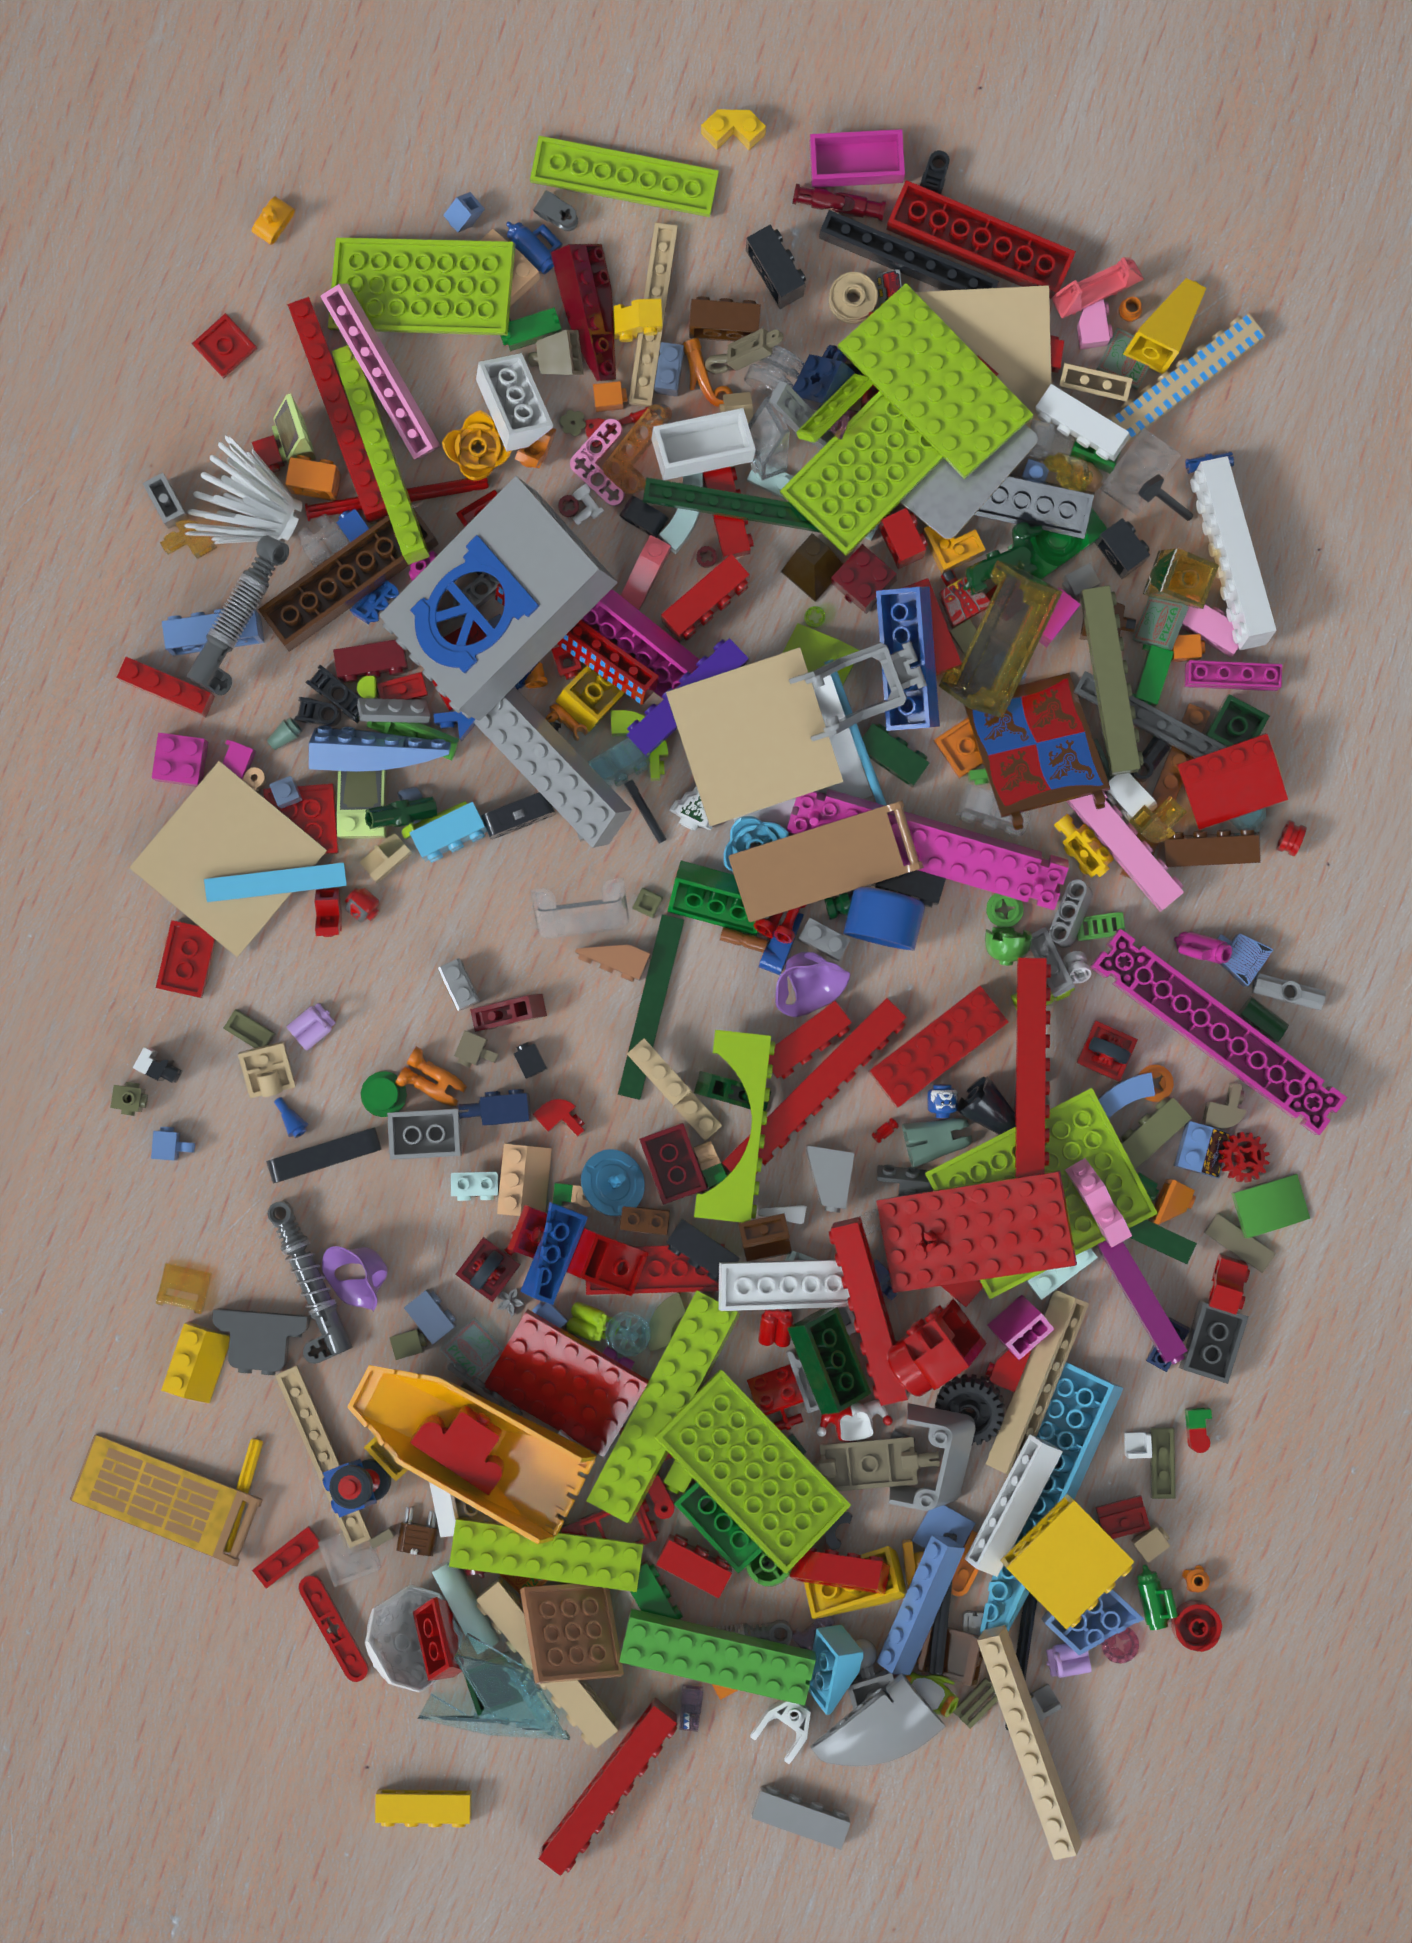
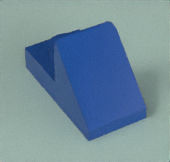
M462 712L434 714V723L436 726H440V729L454 728V724H458L460 741H463L475 726V719L473 717L468 719Z

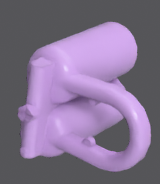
M317 1003L315 1006L307 1008L286 1027L302 1047L308 1051L332 1030V1026L336 1022L330 1017V1012L328 1010L325 1011L321 1004Z
M1066 1643L1054 1645L1051 1649H1046L1048 1658L1046 1663L1049 1666L1051 1677L1058 1676L1063 1678L1092 1672L1088 1651L1078 1655Z

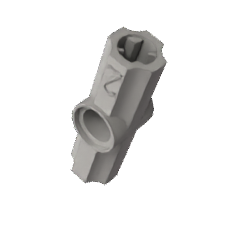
M1257 973L1253 983L1252 993L1316 1010H1321L1326 997V991L1259 973ZM1287 985L1294 989L1292 998H1288L1284 994V989Z

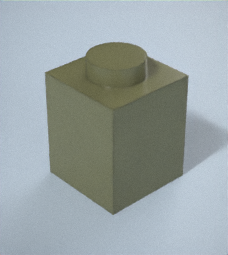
M419 1328L390 1337L396 1360L423 1353L425 1351L424 1347L427 1346L425 1334L423 1332L420 1333Z

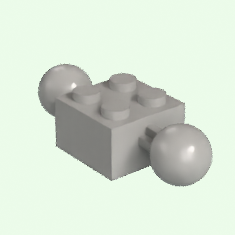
M867 1639L855 1640L862 1649L864 1657L860 1666L861 1677L854 1679L848 1688L853 1709L880 1688L889 1696L886 1686L894 1680L893 1674L887 1670L874 1672L873 1664L877 1658V1651L874 1644Z

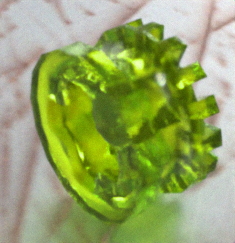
M818 606L810 607L805 612L804 620L809 627L817 628L824 623L825 612ZM812 611H815L816 614H821L818 623L809 620L808 617L812 615Z

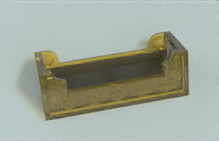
M997 560L991 573L992 581L998 585L960 668L947 670L941 679L939 687L969 709L1003 718L1063 591L1014 565Z

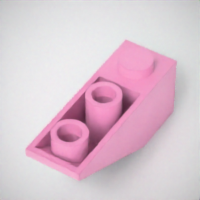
M1104 299L1082 310L1076 327L1080 350L1107 346L1110 338L1113 337L1112 326L1107 324L1106 317L1109 316L1108 302H1104Z

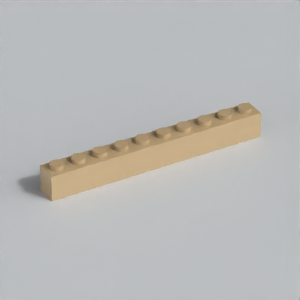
M1006 1625L983 1630L977 1642L1053 1858L1057 1860L1076 1856L1082 1842Z

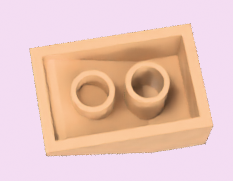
M492 229L480 241L507 240ZM516 248L510 307L540 280L539 271Z

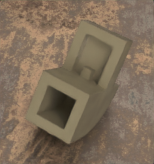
M1229 1083L1225 1105L1206 1102L1202 1124L1214 1128H1229L1237 1125L1246 1114L1245 1109L1238 1108V1104H1242L1244 1099L1242 1085Z

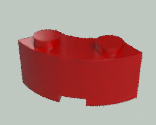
M1223 1254L1218 1255L1211 1280L1214 1282L1209 1292L1208 1303L1210 1307L1235 1315L1238 1309L1242 1310L1246 1298L1243 1296L1244 1283H1247L1250 1275L1246 1262Z

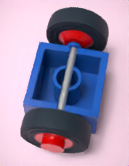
M358 1459L323 1472V1485L327 1491H330L332 1497L331 1506L334 1513H338L339 1518L376 1504L377 1500L387 1494L391 1486V1476L375 1459L363 1461Z

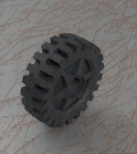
M962 1374L961 1378L955 1376L952 1381H948L944 1387H941L935 1402L936 1409L967 1414L973 1418L975 1433L972 1445L974 1442L977 1445H981L983 1440L988 1442L991 1440V1436L994 1437L1002 1426L1005 1413L1003 1396L1000 1395L998 1387L994 1388V1383L992 1381L986 1382V1378L983 1376L980 1379L977 1378L976 1374H972L971 1377H968L967 1374ZM971 1407L975 1411L969 1413L965 1411L964 1408Z

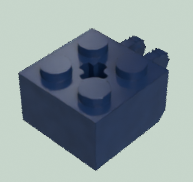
M829 345L822 357L809 354L792 389L811 409L817 411L855 372L845 364L847 357L835 345Z

